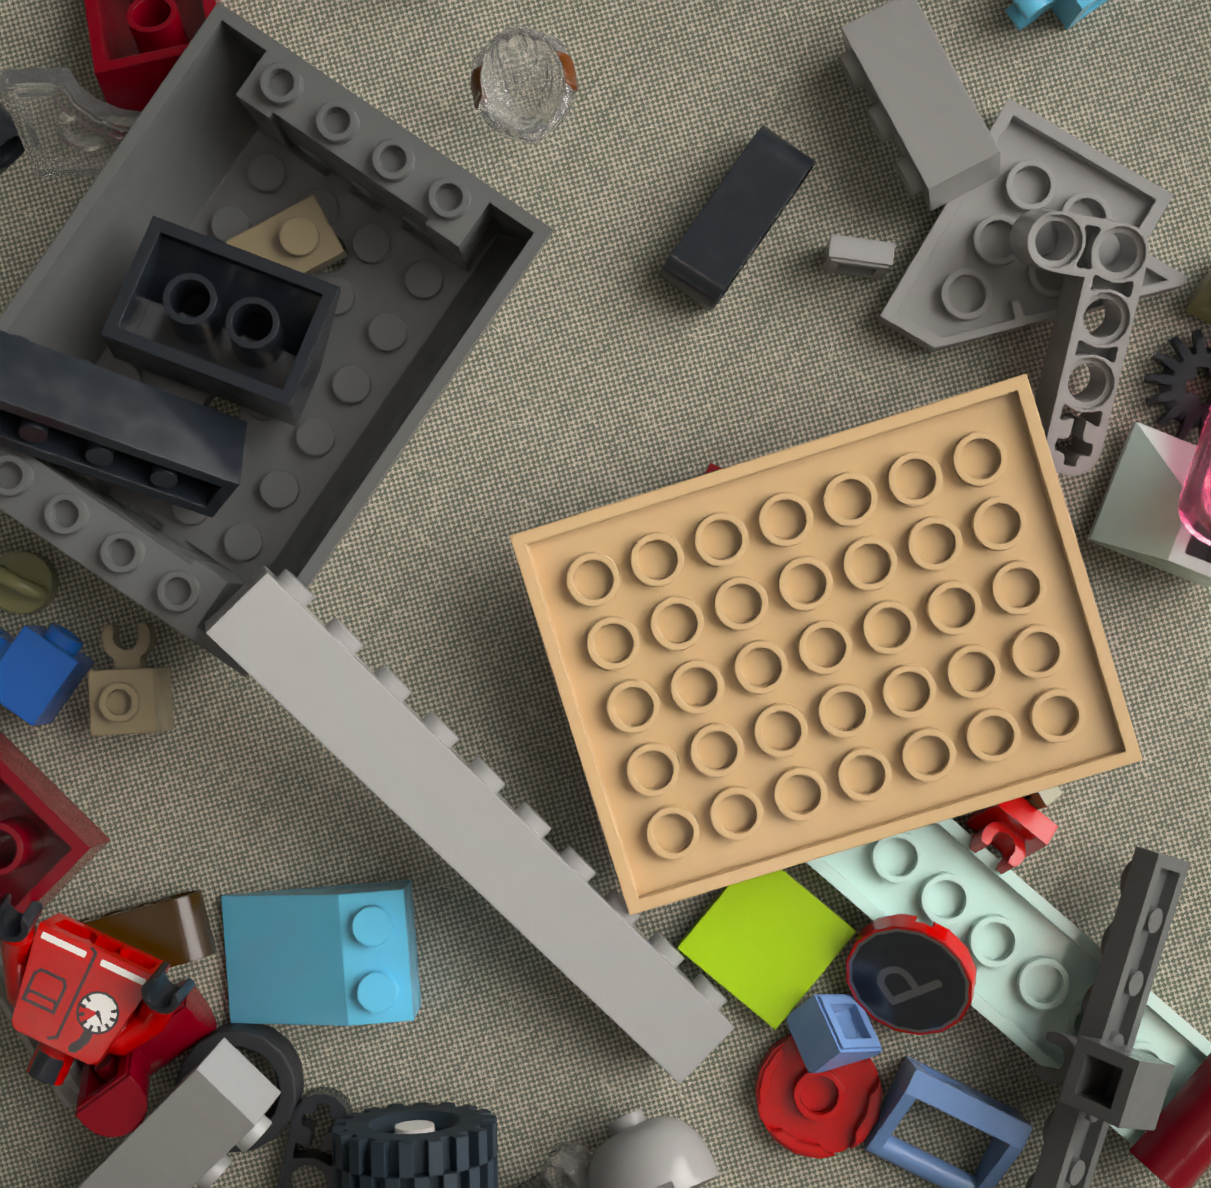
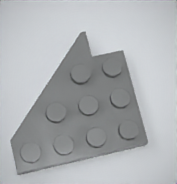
M1009 98L989 129L992 138L1000 150V176L944 205L878 316L877 321L929 352L1054 321L1065 274L1028 266L1021 263L1013 255L1010 246V232L1014 222L1023 213L1032 209L1058 210L1128 223L1138 227L1146 236V239H1148L1172 199L1173 194ZM1052 222L1044 224L1036 235L1035 246L1042 257L1049 255L1058 243L1059 234ZM1114 234L1108 236L1099 248V259L1104 268L1112 266L1120 254V243ZM1149 254L1139 299L1176 290L1184 285L1188 277ZM1098 299L1092 302L1086 308L1085 313L1104 308L1102 301Z

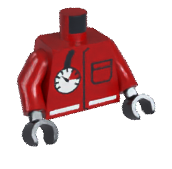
M6 893L0 901L1 955L7 1001L14 1008L11 1023L16 1031L39 1041L26 1069L27 1073L38 1081L50 1085H63L75 1058L89 1065L97 1066L109 1054L128 1055L165 1030L177 1007L195 986V982L191 978H188L182 987L173 984L166 976L171 966L168 962L160 960L60 912L40 922L36 930L34 924L43 910L42 904L38 901L33 900L24 914L13 908L11 894Z

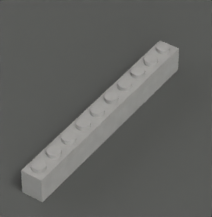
M263 565L205 622L206 634L681 1084L735 1028L720 1010L728 1000L701 973L691 981L677 967L685 958L658 931L648 939L634 925L641 915L639 913L629 915L624 897L614 888L604 896L591 884L589 880L597 872L570 845L561 853L544 838L552 828L525 801L514 809L498 793L506 783L479 756L468 764L452 748L459 740V737L433 711H430L422 719L405 703L404 700L412 691L386 665L383 664L376 672L367 666L356 655L364 646L363 643L339 619L334 617L325 625L307 607L315 598L314 595L291 572L285 568L276 577Z

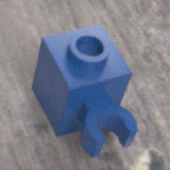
M54 622L48 628L39 625H25L15 639L0 627V704L31 726L52 723L95 663V661L80 651L84 642L74 633Z

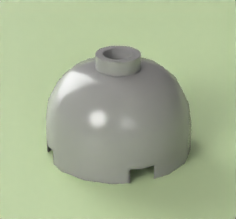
M639 1109L607 1125L612 1137L594 1150L587 1169V1188H699L716 1179L720 1174L713 1156L700 1134L685 1121L670 1116H661L647 1120L643 1110Z

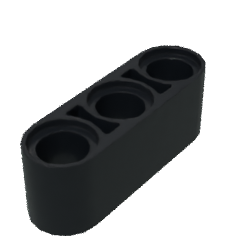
M763 125L748 143L672 251L659 276L712 312L796 194L816 161Z

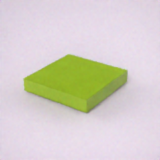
M782 869L723 887L676 946L677 949L776 1030L857 931Z

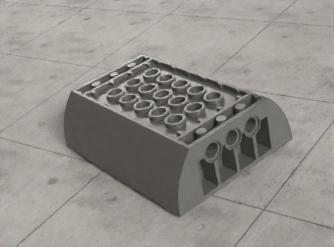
M218 2L0 316V330L22 336L31 342L71 357L87 360L98 367L141 383L154 385L160 390L200 405L209 406L210 402L217 396L114 358L101 336V332L153 216L225 242L314 194L337 238L346 246L347 259L345 264L337 271H318L311 275L339 286L341 293L321 369L297 427L239 405L238 419L247 422L240 485L213 518L0 445V509L246 677L250 674L206 634L205 622L263 565L276 577L286 568L309 589L547 243L553 229Z

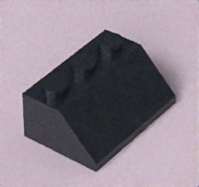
M153 216L101 332V336L114 358L297 427L321 369L341 289L339 286Z

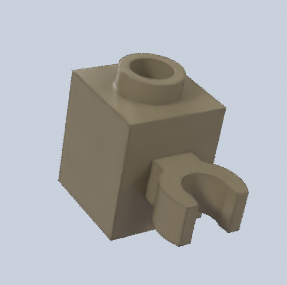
M138 623V641L131 649H127L121 644L119 625H104L101 641L105 652L113 658V669L88 671L91 736L158 733L174 729L171 667L147 668L146 657L152 652L156 643V632L152 623Z

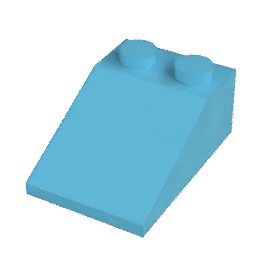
M412 879L224 894L221 896L230 1023L353 1026L414 1021L421 1007Z

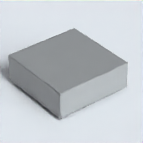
M831 234L824 247L821 269H825L824 272L880 280L893 265L896 243Z

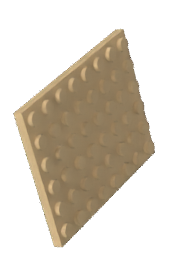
M1027 373L510 535L629 915L1143 760Z

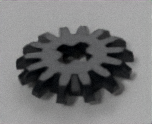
M1202 330L1192 331L1193 347L1188 348L1178 336H1175L1168 340L1176 353L1173 357L1158 351L1154 353L1151 359L1164 367L1161 374L1145 373L1143 383L1159 385V394L1145 398L1147 407L1161 403L1164 405L1166 412L1155 421L1160 428H1163L1175 419L1180 423L1175 435L1176 438L1184 440L1193 427L1198 428L1199 444L1209 443L1211 432V394L1208 395L1207 404H1199L1197 394L1187 393L1185 388L1186 382L1196 378L1197 369H1205L1207 379L1211 380V348L1206 347Z

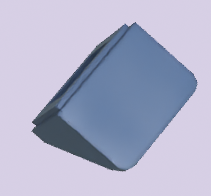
M814 994L787 1017L788 1027L804 1064L810 1073L829 1071L877 1056L883 1051L866 1011L855 1001L853 994Z

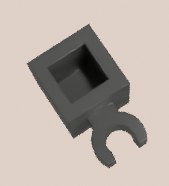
M1047 1032L1045 1040L1061 1047L1064 1052V1063L1059 1069L1037 1065L1035 1074L1045 1082L1063 1084L1058 1101L1117 1128L1155 1130L1175 1065L1117 1041L1085 1036L1077 1038L1072 1034Z

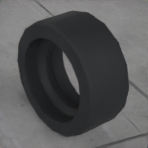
M226 1023L201 1039L181 1063L175 1086L224 1037L236 1049L245 1048L258 1052L268 1060L276 1073L277 1086L281 1093L274 1101L273 1106L265 1114L272 1121V1124L254 1145L247 1150L251 1151L275 1139L292 1118L304 1089L302 1062L291 1041L275 1028L264 1024ZM235 1145L229 1153L242 1151Z

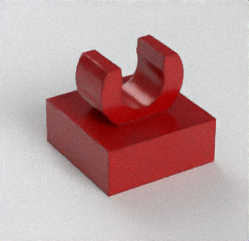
M1023 797L973 811L966 822L975 831L971 837L969 849L977 853L991 844L1003 854L1001 861L995 869L1000 874L1013 869L1021 864L1024 858L1047 846L1058 828L1054 822Z

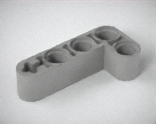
M1032 209L1023 213L1014 222L1011 229L1010 246L1013 255L1021 263L1028 266L1065 274L1035 403L1056 472L1066 476H1078L1088 472L1098 462L1102 453L1149 259V244L1141 230L1128 223L1065 211ZM1052 222L1059 234L1058 243L1049 255L1042 257L1035 246L1036 235L1044 224ZM1114 234L1120 243V254L1112 266L1104 268L1099 259V248L1108 236ZM1100 299L1105 308L1104 320L1096 330L1088 332L1083 323L1084 313L1092 302ZM1086 364L1090 371L1088 385L1082 392L1071 395L1068 388V379L1071 372L1076 367ZM1066 405L1080 411V416L1077 417L1068 412L1067 415L1062 414L1063 406ZM1069 435L1073 436V442L1070 447L1061 446L1059 450L1055 449V443L1058 438L1066 439Z

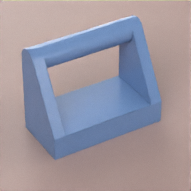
M906 1055L881 1105L878 1121L865 1139L863 1149L941 1188H995L1022 1152L1033 1126L1019 1110ZM916 1099L993 1136L975 1175L892 1135Z

